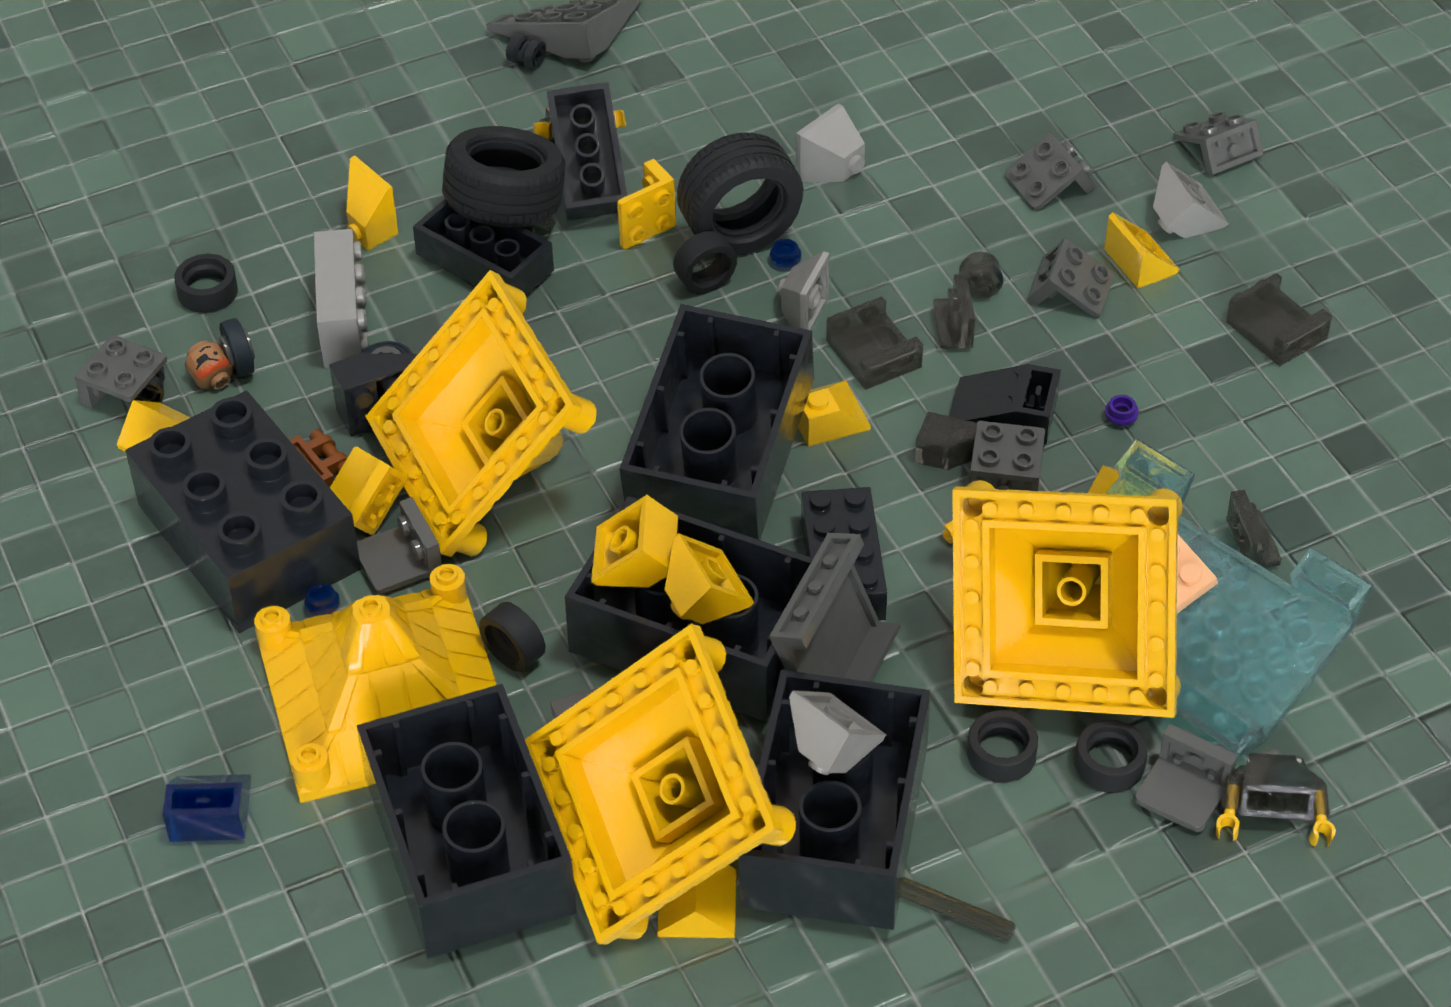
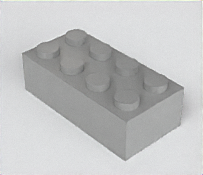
M353 229L314 232L316 316L324 369H329V364L360 354L369 346L367 332H362V329H368L366 309H361V306H367L365 287L360 286V284H366L364 265L357 263V261H362L361 242H354Z

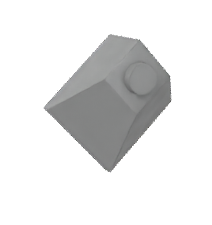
M838 103L796 133V170L802 182H844L852 175L859 173L864 167L865 143L841 104Z
M1167 161L1162 165L1153 208L1160 217L1157 221L1158 224L1168 234L1175 232L1185 239L1223 229L1229 224L1201 183Z
M823 251L793 266L787 278L783 277L778 287V296L781 297V311L790 326L812 330L829 300L830 253Z
M792 691L789 696L798 751L810 760L808 762L809 766L821 774L846 773L879 745L886 736L885 733L831 693Z

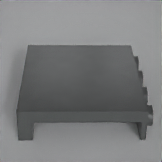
M828 533L771 632L769 637L785 670L872 682L900 629V624L879 622L854 566L864 546L860 534Z

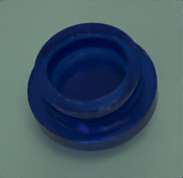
M791 239L778 240L770 250V260L778 267H793L802 258L801 249Z
M319 584L311 587L307 591V597L304 601L306 610L318 616L331 614L340 605L339 594L328 584Z

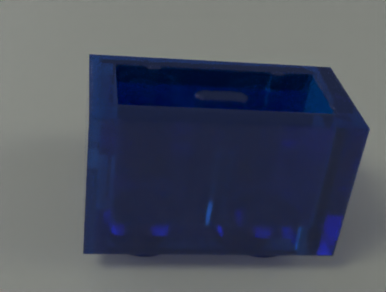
M251 775L174 777L166 784L162 815L169 842L245 840Z

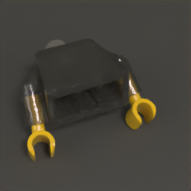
M1268 749L1263 753L1248 754L1247 764L1238 766L1225 779L1221 809L1224 810V814L1220 815L1216 821V836L1218 839L1220 838V829L1225 826H1229L1234 830L1233 841L1237 839L1239 820L1235 813L1239 812L1240 816L1310 821H1313V818H1315V824L1309 834L1310 844L1316 846L1319 833H1323L1327 838V846L1330 845L1335 836L1336 829L1327 820V816H1330L1327 785L1323 779L1307 768L1302 757L1281 755L1275 749Z

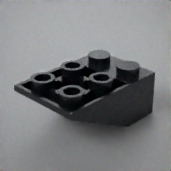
M358 354L329 364L336 411L351 437L372 429L365 416L418 354Z
M1025 364L960 377L947 428L976 432L978 421L1040 427L1045 429L1044 445H1046L1058 399L1061 370Z

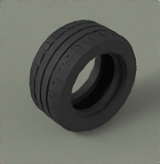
M504 126L477 127L463 131L448 144L444 161L442 193L448 204L457 213L475 222L505 228L533 226L549 219L560 207L566 162L555 144L533 132Z
M735 133L723 136L709 143L688 162L681 174L677 187V204L694 235L707 231L717 232L723 235L736 254H745L771 244L792 225L802 204L804 187L795 166L776 140L757 133ZM765 179L759 189L744 202L729 208L715 209L722 197L734 187L749 180Z

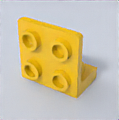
M655 159L643 163L644 177L642 178V185L644 189L630 194L617 202L620 246L624 250L676 226L674 179Z
M356 446L351 451L330 489L352 513L354 526L373 536L409 477Z

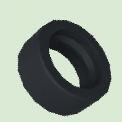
M714 231L702 232L689 238L677 250L673 260V270L689 291L696 294L708 293L721 287L733 275L737 266L736 253L723 235ZM718 253L715 260L708 267L698 272H693L694 267L700 260L707 255Z
M209 253L195 255L182 262L174 274L178 300L184 307L194 312L207 313L225 308L235 299L238 292L234 266L228 259L220 255ZM205 277H217L223 280L219 285L209 289H194L189 286L194 281Z
M501 602L479 620V631L486 646L496 659L509 669L523 672L545 654L546 644L538 626L527 613L511 602Z
M996 710L983 714L974 721L969 729L967 757L971 767L980 776L991 781L1010 782L1021 779L1030 773L1036 763L1037 731L1025 716L1014 711ZM992 735H1009L1018 739L1024 745V751L1014 757H995L981 747V741Z
M1101 720L1090 724L1081 732L1077 740L1075 768L1083 781L1091 787L1104 792H1120L1130 789L1140 781L1146 766L1147 743L1137 729L1119 720ZM1102 744H1114L1127 750L1132 755L1133 761L1119 768L1106 767L1094 761L1090 757L1089 751L1095 746Z

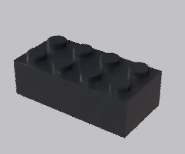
M609 82L547 91L554 143L559 148L566 162L563 199L567 221L618 213L617 202L627 196Z
M446 199L413 226L415 250L418 256L474 286H477L489 270L498 273L504 283L522 290L526 296L554 271L552 242L523 227L505 228L490 226L465 218L457 213L448 204Z
M859 487L802 491L801 523L806 556L815 557L828 533L860 534L864 546L854 566L878 620H886L887 588L871 488Z

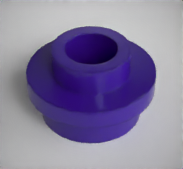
M1116 395L1106 404L1105 417L1115 425H1130L1138 418L1139 410L1136 402L1127 395Z

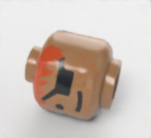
M200 341L187 352L185 368L199 388L219 390L228 385L231 380L230 376L234 371V366L229 363L228 356L219 343Z

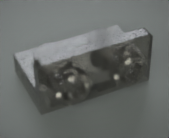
M956 274L953 279V288H948L947 298L933 300L941 349L973 347L975 315L967 274Z
M1245 489L1232 491L1226 520L1248 571L1279 566L1282 558L1261 511L1257 510L1254 502L1250 503Z

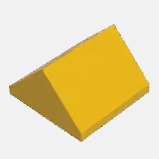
M1114 212L1108 216L1104 250L1137 289L1174 276L1180 271L1177 265L1146 230Z
M132 400L117 442V447L125 452V449L150 438L158 430L172 427L191 417L160 402Z
M727 865L659 909L657 936L735 938L737 869Z

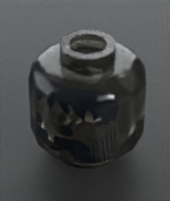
M974 252L960 263L958 269L964 292L969 297L990 298L1002 288L1004 282L999 262L994 255L987 252Z

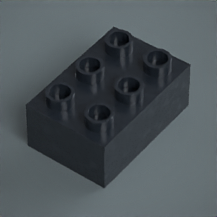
M680 304L619 469L624 502L628 496L641 499L648 495L668 510L760 540L814 381L812 330Z
M247 390L234 397L224 398L215 403L213 407L177 425L160 429L150 438L125 449L138 505L239 634L255 626L254 618L261 609L268 606H280L287 609L361 570L352 513Z
M628 496L618 513L639 499ZM671 511L678 516L677 534H682L721 549L754 601L750 608L701 624L689 619L683 620L674 613L671 608L672 601L665 591L666 578L649 588L596 586L591 582L594 551L592 552L565 595L569 652L624 671L690 624L698 625L701 627L704 636L719 640L725 647L726 659L722 669L718 672V676L732 710L767 722L771 715L780 671L785 670L769 636L813 558Z
M787 670L780 671L758 773L770 803L789 809L795 817L796 828L792 839L787 844L775 846L761 843L739 857L740 904L742 908L894 930L928 747L930 690ZM792 691L831 693L885 733L886 736L879 745L846 773L821 774L811 768L808 764L810 760L798 751L789 696Z
M503 684L356 725L365 779L427 959L577 913L572 859Z

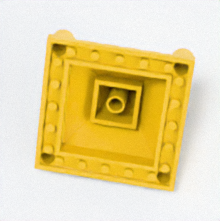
M489 270L365 416L394 469L409 477L404 487L410 498L413 497L438 541L440 553L452 557L455 552L471 557L478 555L486 545L487 532L485 527L477 522L493 507L495 501L501 498L514 480L547 463L559 453L564 441L560 431L562 428L582 434L591 429L596 420L595 404L590 400L571 393L543 346L537 340L533 330L523 316L527 299L525 293L518 288L504 283L501 276Z
M982 480L973 481L966 487L956 486L952 490L954 703L1174 718L1177 713V697L1181 689L1180 679L1176 675L1178 519L1183 510L1182 500L1179 495L1165 488L1157 489L1149 496L998 490L990 483Z
M443 564L436 567L430 574L431 588L422 590L419 593H410L393 598L383 595H369L354 601L343 610L335 611L332 614L306 618L303 621L291 622L288 611L280 606H268L256 614L254 618L256 637L300 803L368 786L365 779L356 725L497 685L467 595L465 573L462 568L453 564Z
M690 624L525 739L571 856L574 881L597 944L608 945L617 938L629 940L640 938L646 932L649 916L661 909L665 904L675 900L693 886L698 885L716 871L723 869L761 843L782 846L787 844L795 833L796 822L792 812L786 807L770 803L754 761L749 754L743 734L737 725L734 712L726 698L724 688L718 676V672L722 669L726 659L725 647L719 640L704 636L701 627L698 625Z

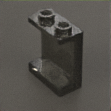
M1275 273L1266 279H1261L1249 289L1236 293L1229 301L1226 322L1280 367L1327 340L1332 315L1324 309L1310 315L1281 291L1282 277Z
M883 297L867 301L827 318V343L865 390L922 368L923 343L917 336L909 340L905 338L887 316L886 300Z

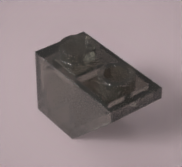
M927 412L916 439L915 463L950 470L971 462L977 423Z

